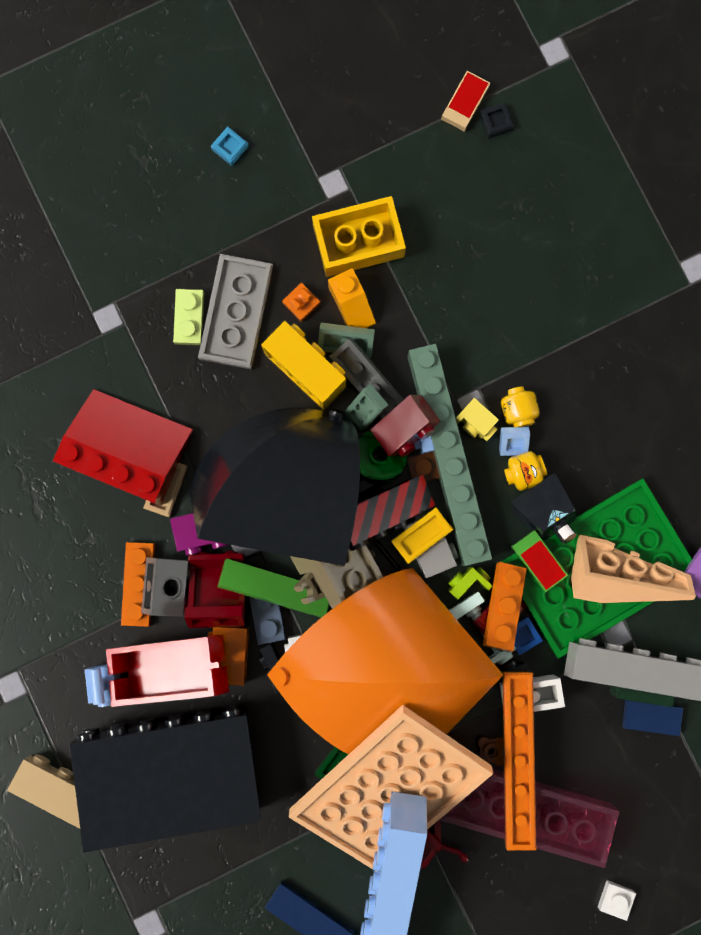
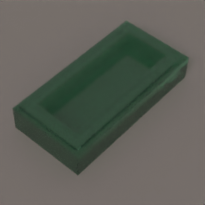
M611 686L610 693L618 699L671 707L674 703V696Z

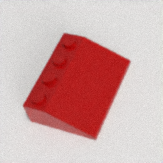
M93 389L64 434L53 462L152 503L162 505L193 429Z

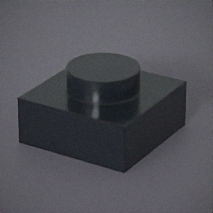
M516 659L505 662L501 665L502 669H500L502 674L503 672H529L526 664L522 661L517 662ZM502 676L499 680H500V682L503 684V676Z

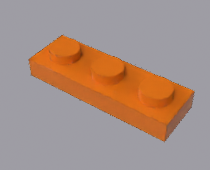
M126 542L122 626H151V615L141 613L146 557L155 558L154 543Z
M503 562L496 564L483 646L513 652L527 568Z

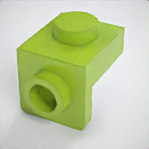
M469 567L463 574L459 571L449 581L448 584L451 588L448 592L455 599H459L475 581L486 590H490L493 587L488 582L491 577L480 567L476 570L473 567Z

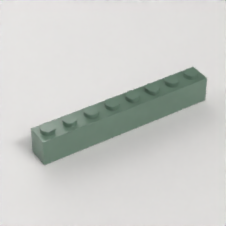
M432 344L409 350L407 357L417 395L424 397L441 421L434 427L435 432L431 435L440 477L439 481L453 529L461 566L491 560L487 537L437 346Z

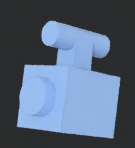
M107 664L85 669L88 704L93 703V705H98V707L110 706L109 681L120 679V673L108 675Z

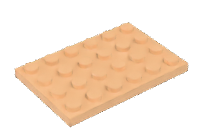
M402 705L289 809V818L373 869L374 854L378 851L379 847L377 846L379 828L383 824L384 802L390 803L392 791L427 797L428 829L493 775L492 765Z

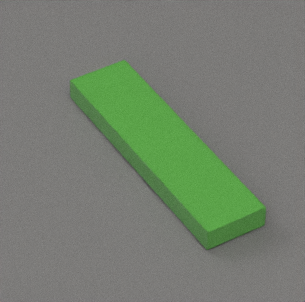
M227 558L224 562L218 583L219 588L320 618L327 613L329 605L326 597L309 604H303L300 599L306 598L307 590L304 588L303 591L296 592L294 589L299 580Z

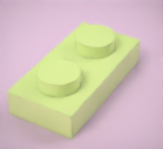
M176 289L173 339L175 345H201L204 311L203 290Z

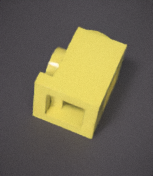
M475 398L455 418L457 425L460 421L465 424L463 429L473 438L478 436L486 441L497 431L494 425L499 420Z

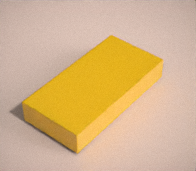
M434 508L391 542L409 564L453 529L439 510Z

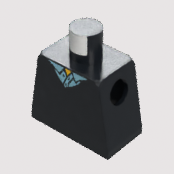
M555 473L511 501L514 515L529 529L535 530L543 541L556 535L562 544H567L576 537L577 534L570 526L576 520V511Z

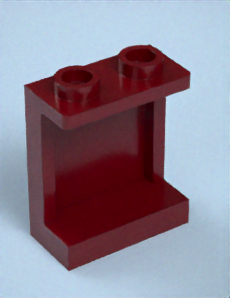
M227 551L224 554L199 552L196 555L188 556L190 565L188 607H185L184 614L188 628L245 627L246 595L218 587L226 558L246 564L244 554Z

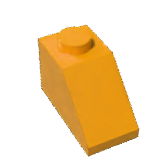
M353 268L328 279L329 290L347 326L368 328L376 324L365 292Z

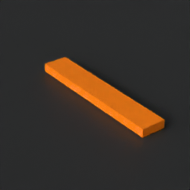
M503 672L505 847L507 850H536L533 673Z

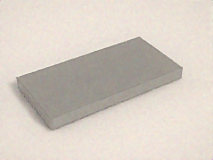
M220 254L198 355L199 360L252 370L273 264Z

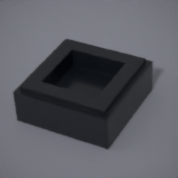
M506 103L480 111L479 115L488 139L513 131L514 125Z

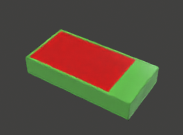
M535 530L511 546L544 592H547L568 576Z

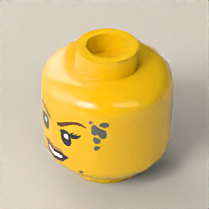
M523 386L508 390L509 395L501 400L506 423L513 424L514 427L534 424V419L539 417L540 414L535 393L533 391H525Z

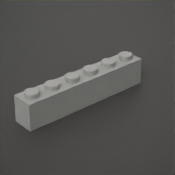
M583 638L579 639V643L569 642L564 671L565 676L582 681L701 701L700 659L686 657V662L677 661L676 655L661 652L659 657L650 656L651 651L633 648V653L623 651L624 646L607 643L606 648L597 647V641Z

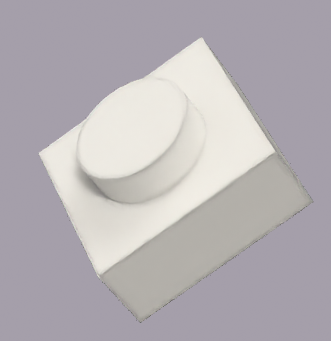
M607 880L598 908L602 912L627 921L636 893L632 889Z

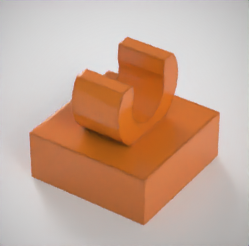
M302 283L282 301L301 322L320 305V301Z

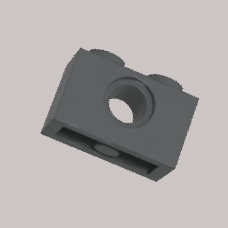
M146 557L141 613L151 616L183 617V611L187 606L186 582H188L190 576L188 561ZM169 580L171 588L165 594L163 587L165 582Z

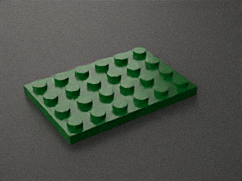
M643 478L576 516V520L570 526L577 535L567 544H562L556 535L543 541L568 574L566 578L547 592H544L528 569H526L522 599L556 658H560L568 653L569 642L579 643L580 638L590 640L655 602L598 603L574 598L571 575L579 535L608 540L615 543L614 548L630 554L632 550L639 553V558L651 564L660 562L682 572L685 571L692 561V558ZM516 553L500 561L526 568Z

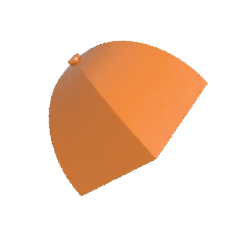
M413 568L385 576L362 588L335 606L301 635L267 674L298 716L322 738L348 755L402 705L447 735L503 676L500 670Z

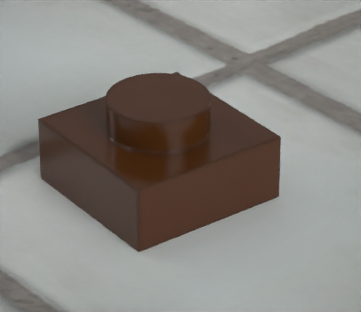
M433 452L407 458L411 478L423 475L426 482L440 478Z

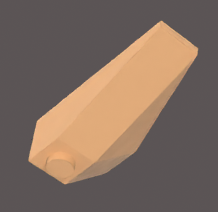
M579 535L571 575L574 598L598 603L694 600L696 597L691 575L660 562L651 564L640 559V554L632 550L630 554L614 548L615 543L608 540Z

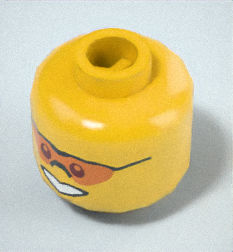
M532 451L509 458V468L504 469L508 484H514L520 491L534 487L544 480V476H547L541 455L536 456Z

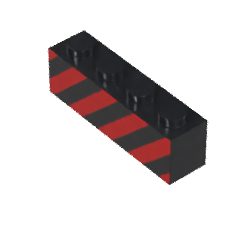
M420 475L405 480L357 502L349 550L354 551L365 546L364 540L368 538L373 541L386 536V529L391 528L393 531L406 526V520L411 518V521L424 517L427 514L425 510L435 506L424 476Z

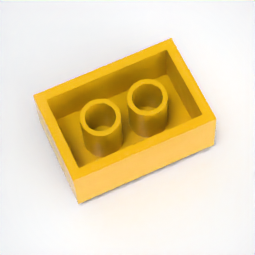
M392 196L312 216L313 228L326 277L341 274L351 268L357 270L404 258L406 247Z
M284 321L261 344L264 353L316 404L325 410L346 388V377L344 375L346 372L335 361L330 364L324 356L325 352L316 343L313 342L310 345L304 338L305 333L296 324L293 323L290 326Z

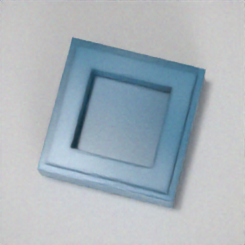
M228 126L211 145V149L231 166L249 147L248 142Z

